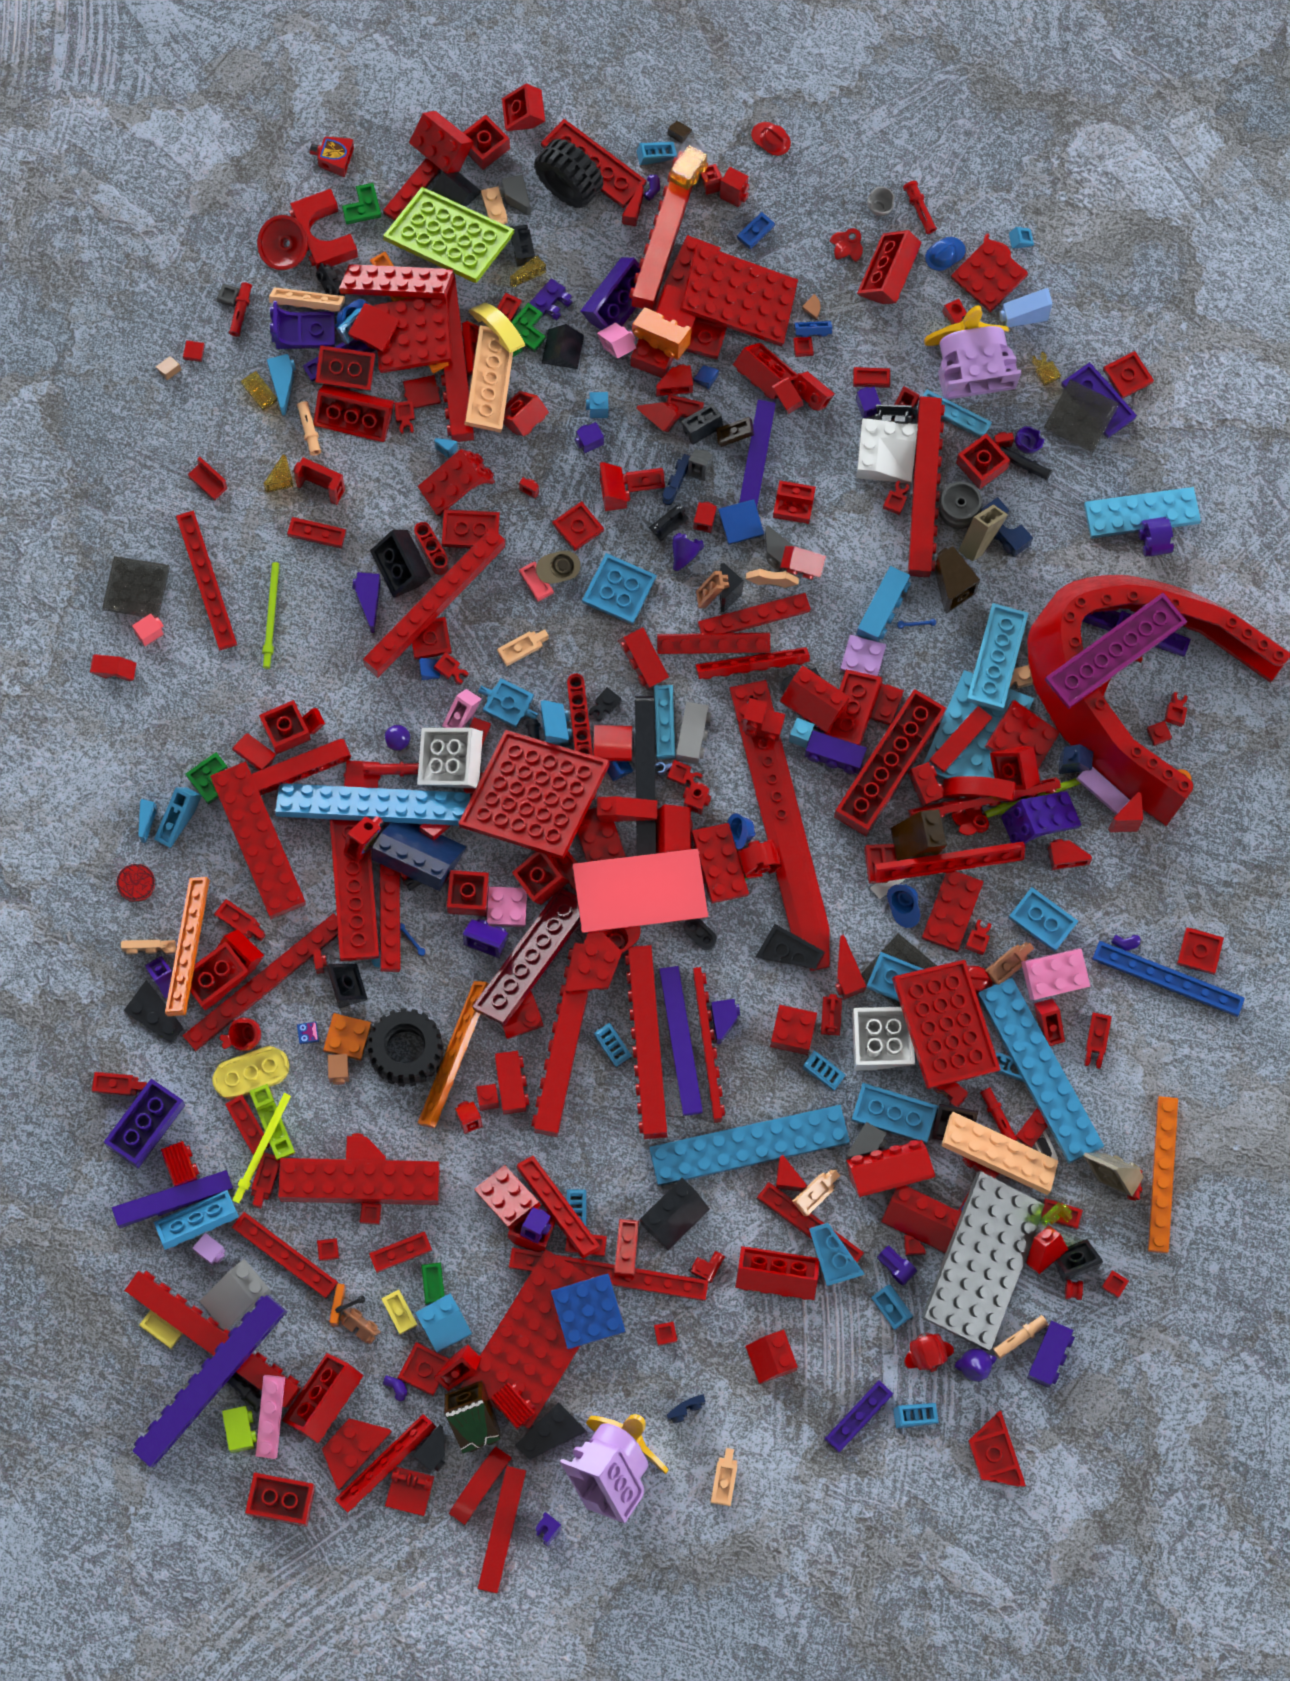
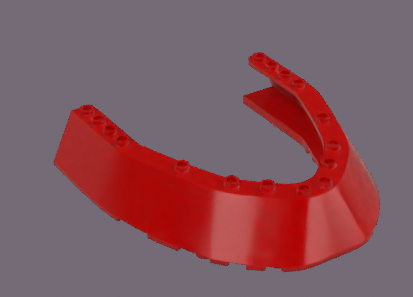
M1100 575L1073 581L1056 592L1034 621L1027 639L1028 665L1034 689L1049 713L1051 721L1065 741H1068L1071 746L1081 744L1093 751L1092 767L1129 800L1140 792L1142 796V809L1167 826L1192 792V781L1134 740L1098 688L1068 709L1044 680L1049 674L1083 651L1081 623L1085 616L1094 612L1117 611L1119 609H1130L1132 612H1137L1157 596L1164 593L1186 619L1187 623L1184 627L1202 634L1270 683L1290 658V652L1221 605L1191 591L1170 584L1129 575Z

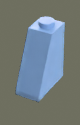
M1049 288L1004 303L1002 311H1000L1001 322H1004L1007 327L1048 321L1052 308Z

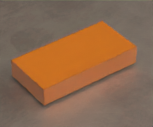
M338 1283L336 1286L329 1320L330 1325L334 1327L339 1326L341 1312L336 1313L335 1309L343 1306L346 1291L345 1284Z

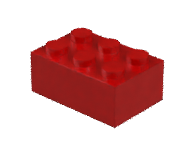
M437 111L422 113L409 141L410 145L446 174L460 172L474 143L472 139Z
M320 345L315 383L371 391L376 354Z
M254 1472L245 1514L250 1517L307 1527L316 1486L313 1483Z

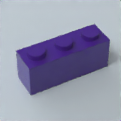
M813 730L805 751V757L812 762L817 763L819 761L825 763L830 768L838 767L844 769L848 774H859L867 748Z
M1051 1320L1027 1375V1379L1047 1388L1052 1383L1056 1384L1060 1375L1057 1372L1059 1365L1063 1366L1067 1355L1064 1354L1067 1347L1071 1348L1075 1338L1072 1336L1073 1329Z

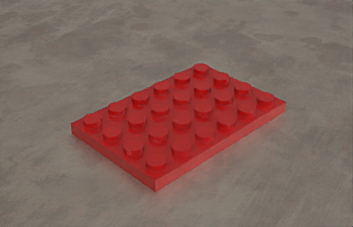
M697 244L693 254L681 311L782 346L786 337L798 279Z
M965 959L897 975L892 978L927 1089L1001 1070Z

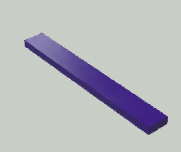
M679 966L659 968L683 1116L702 1114L703 1110Z

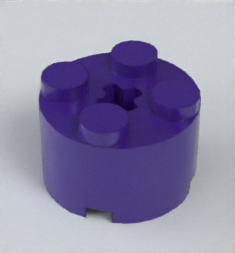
M1166 516L1141 521L1142 529H1139V538L1144 542L1143 554L1145 557L1173 553L1174 543L1170 544L1173 531L1170 520L1166 519Z

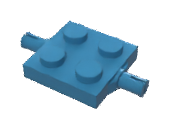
M500 678L492 690L482 685L478 690V693L488 697L483 712L514 728L518 727L520 721L525 716L537 719L539 713L529 709L534 694Z

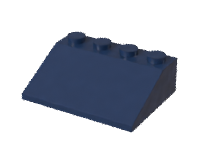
M391 822L373 845L372 860L399 873L401 872L435 890L441 891L450 876V870H454L467 846L443 835H440L433 841L420 832L419 827L421 825Z

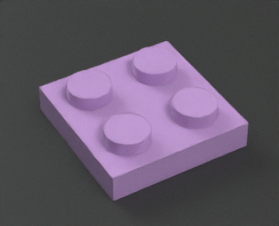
M850 635L840 671L845 672L847 669L878 676L886 644Z

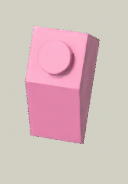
M467 689L456 696L442 726L445 728H465L475 714L481 698Z

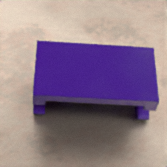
M544 1512L543 1518L536 1526V1535L539 1536L541 1532L545 1534L543 1544L548 1547L561 1531V1524Z

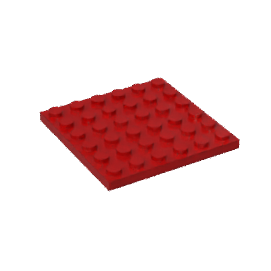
M505 730L458 823L459 827L564 860L610 765L609 760Z

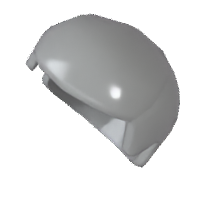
M883 186L876 187L868 196V209L877 216L888 215L894 207L895 195L889 188Z

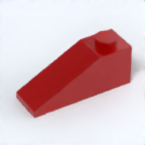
M618 796L597 797V816L600 822L658 820L657 800Z
M843 934L839 939L837 984H835V989L838 995H842L845 1000L865 992L867 986Z

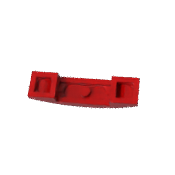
M978 776L946 778L943 780L942 785L944 789L943 798L959 799L960 796L987 797L993 798L995 801H1013L1016 783L1003 779Z
M495 1446L471 1478L450 1510L449 1515L466 1525L512 1457Z

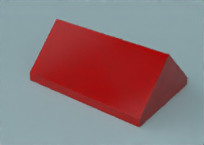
M664 804L658 809V820H656V854L691 850V808Z

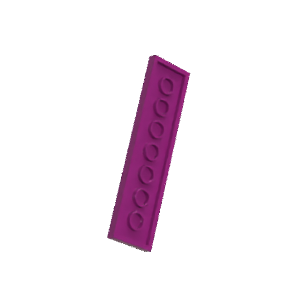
M1162 593L1049 674L1044 680L1069 709L1180 629L1187 621L1168 597Z

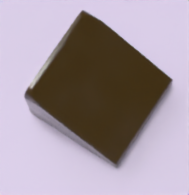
M676 121L668 128L667 135L683 144L692 129Z

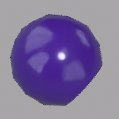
M393 725L385 732L386 744L388 748L394 751H401L410 743V732L402 725Z

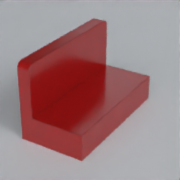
M198 457V465L188 473V477L215 501L228 489L226 480L201 457Z

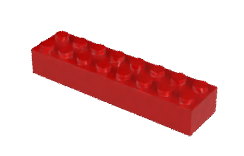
M687 235L658 296L653 311L656 312L665 285L685 291L697 244L718 251L721 250V247ZM642 338L638 340L636 349H634L631 355V366L663 378L667 374L674 358L668 357L659 348H653L649 342Z
M914 689L836 808L834 818L867 837L942 721L947 708Z
M245 761L211 775L213 786L270 920L305 906L306 901L247 762Z
M280 1158L278 1193L280 1202L439 1205V1161Z

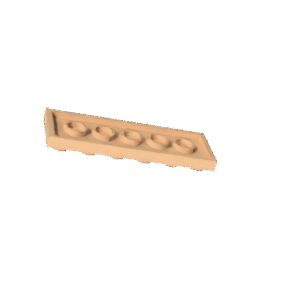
M480 325L478 331L465 425L501 433L513 352L509 353L499 343V337L489 327Z
M955 1112L951 1113L942 1147L1041 1193L1048 1195L1051 1192L1058 1160Z

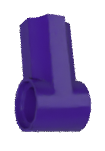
M889 1245L877 1256V1259L902 1286L917 1273L914 1265L908 1260L903 1259Z

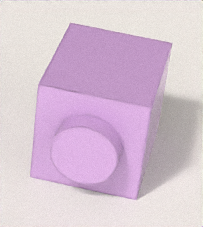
M206 1233L192 1248L196 1254L211 1266H214L215 1263L219 1264L225 1257L224 1247Z

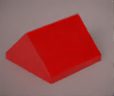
M1140 792L1113 818L1108 831L1138 832L1143 822L1142 796Z

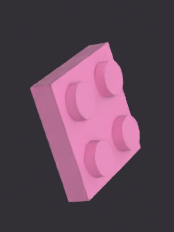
M489 887L488 925L526 927V891L523 888Z

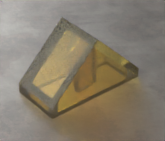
M283 454L263 483L266 492L269 493L294 487L286 455Z

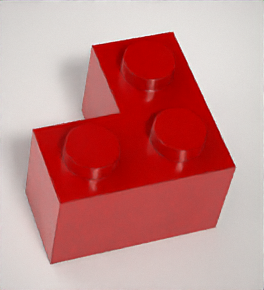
M749 698L743 719L742 732L752 737L756 735L764 737L765 740L771 742L779 741L785 721V714L768 710L767 702Z

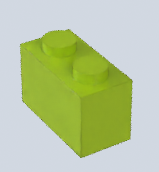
M246 1406L222 1411L230 1453L255 1449L254 1443L257 1442L256 1431L251 1429V1423L254 1422L252 1410L248 1411Z

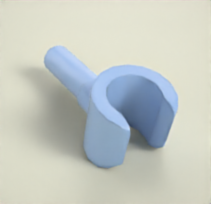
M663 762L656 763L655 768L664 767L662 771L657 773L661 776L665 775L672 763L666 765Z

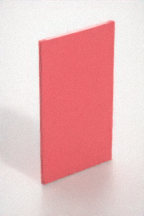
M698 849L572 864L582 933L708 918L709 913L707 911Z

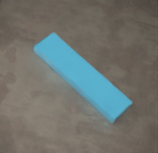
M928 389L923 395L925 397L942 398L945 412L941 419L979 438L987 433L992 424L991 421Z
M654 685L656 759L675 758L673 685Z

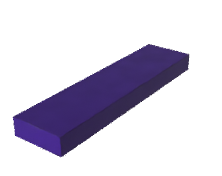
M878 1380L824 1440L840 1453L893 1396V1393Z

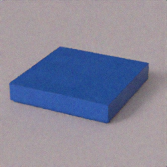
M754 499L718 509L728 545L764 536Z

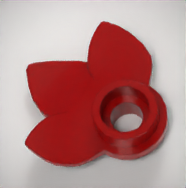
M850 228L845 232H836L832 235L829 241L836 245L834 249L836 260L845 258L848 255L855 262L860 259L863 247L860 243L862 236L859 230ZM854 234L856 238L851 240L849 236Z
M969 808L965 809V813L952 814L954 823L960 826L958 832L963 835H973L976 832L983 833L989 827L988 818L982 815L981 809L971 810Z

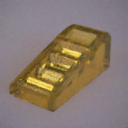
M538 256L533 257L510 276V286L512 288L546 273V264Z

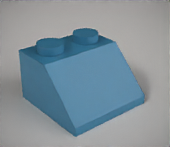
M542 700L541 717L545 742L562 747L569 746V739H572L571 728H567L566 724L569 721L568 710L564 711L563 704Z
M451 1293L415 1312L436 1353L445 1350L472 1334Z

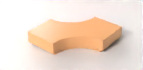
M758 569L746 573V579L757 585L770 584L787 588L799 583L798 577L786 571L770 572Z

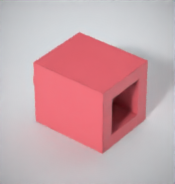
M152 614L132 625L134 633L144 647L164 635L162 622L158 617L154 618Z

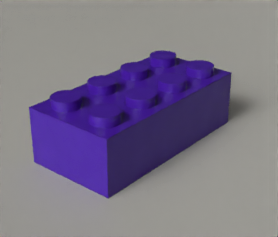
M150 1079L105 1139L104 1144L108 1149L139 1169L185 1107L184 1101L153 1079Z

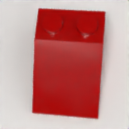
M224 942L195 964L190 992L206 1011L220 1001L249 971L229 944Z

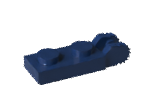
M686 454L683 455L682 460L678 459L675 466L677 471L675 475H671L668 481L669 487L664 489L662 501L665 505H672L688 471L690 456Z

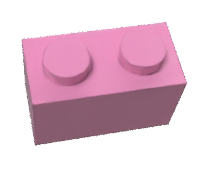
M617 323L597 333L603 349L617 359L636 349L634 343L636 339L633 333Z

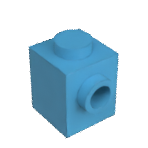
M589 392V399H586V410H590V418H608V392Z

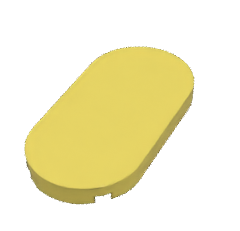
M271 1046L263 1047L219 1064L213 1074V1086L216 1092L223 1098L235 1099L240 1095L244 1097L250 1094V1090L265 1084L272 1087L281 1083L288 1075L289 1061L283 1051Z

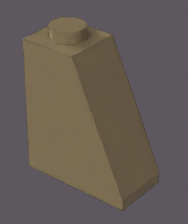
M993 504L974 516L958 551L971 561L982 556L1008 514Z

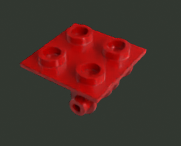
M395 1467L385 1507L424 1516L435 1476Z

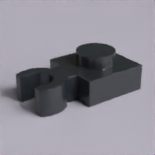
M606 687L595 700L597 706H593L589 710V715L591 716L594 712H598L599 716H597L596 720L598 722L601 721L603 713L606 711L610 714L622 701V698Z

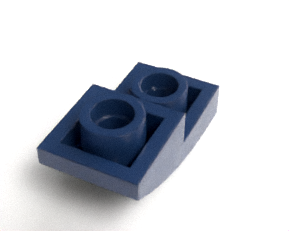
M704 1394L692 1397L677 1405L667 1414V1422H683L684 1418L688 1415L686 1409L690 1408V1411L702 1409V1405H705Z

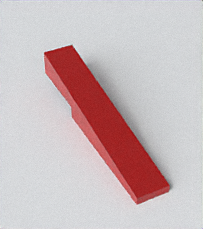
M506 1466L477 1588L479 1590L498 1594L527 1473L526 1470Z

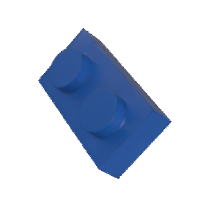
M761 212L737 235V239L748 249H751L775 226V223Z
M831 321L794 322L795 334L800 337H809L810 335L824 337L832 334Z

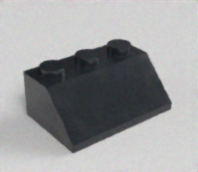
M391 530L370 550L393 598L420 587L431 577L408 530Z
M681 1178L640 1218V1224L669 1251L710 1208L697 1191L686 1180Z

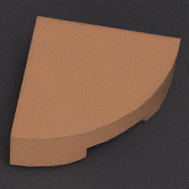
M814 294L802 306V310L815 320L818 318L821 307L819 299Z

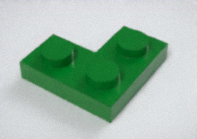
M374 183L356 186L359 202L342 206L346 225L381 218Z
M527 303L511 323L522 337L525 346L535 352L546 340V336L534 328V325L540 320L543 313L530 303Z
M215 752L185 773V775L209 805L218 798L210 776L228 769L218 753Z

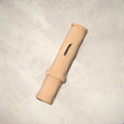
M303 401L297 404V408L305 433L304 440L307 441L310 455H319L321 453L318 442L319 435L315 431L309 404L307 401Z
M1040 1315L1030 1324L1023 1325L1020 1331L993 1348V1352L1001 1359L1029 1338L1033 1339L1036 1333L1049 1326L1048 1322Z

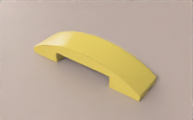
M482 303L469 309V313L478 322L483 321L499 337V343L509 353L525 346L522 337L513 324L494 306Z

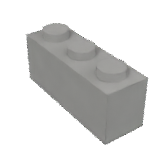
M686 702L676 761L698 765L699 758L703 759L705 748L702 747V742L707 740L708 730H705L706 723L710 724L711 719L708 705Z

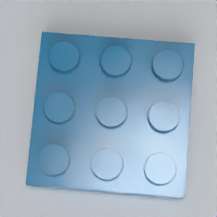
M606 553L582 599V603L633 625L657 575Z

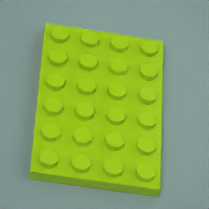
M421 187L383 235V240L441 268L453 269L454 274L477 283L512 238L514 229Z

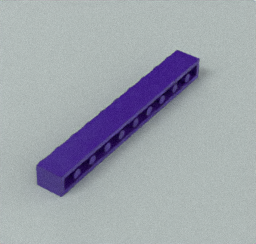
M261 1296L254 1304L256 1306L252 1312H247L241 1319L242 1324L230 1331L228 1334L229 1339L217 1346L214 1351L216 1354L211 1359L205 1360L201 1365L203 1369L199 1374L195 1373L188 1380L187 1383L189 1385L186 1389H181L174 1398L176 1400L171 1406L167 1405L162 1410L161 1418L158 1421L154 1420L147 1428L149 1430L148 1433L136 1440L134 1443L136 1447L132 1451L149 1467H155L286 1315L288 1311L271 1296Z

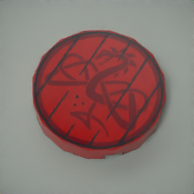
M131 864L120 871L117 876L116 885L124 899L130 902L143 901L153 893L155 878L148 867L142 864Z

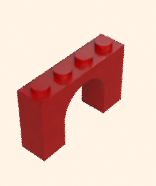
M331 188L290 203L291 210L289 215L300 221L307 232V251L310 253L308 258L312 267L315 266L318 270L321 263L324 266L329 264V266L333 267L358 257L357 247L351 234L334 240L323 241L315 238L310 232L312 225L317 220L338 212V205Z

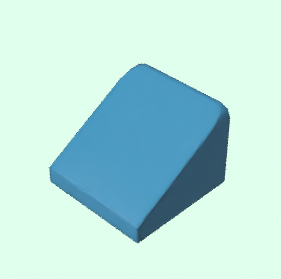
M1015 227L1009 232L1012 248L1016 249L1034 245L1031 229Z
M439 438L434 440L435 449L447 458H450L458 449L457 441Z

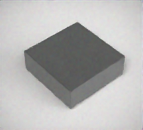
M222 284L217 296V302L234 307L240 289Z

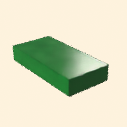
M441 1262L421 1265L425 1305H430L445 1296Z

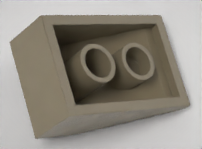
M1085 1153L1083 1155L1099 1182L1127 1195L1133 1196L1144 1178L1138 1165L1132 1162L1128 1164L1117 1155H1113V1157L1106 1153Z

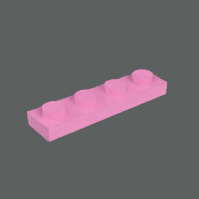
M263 1376L256 1457L277 1458L285 1377Z

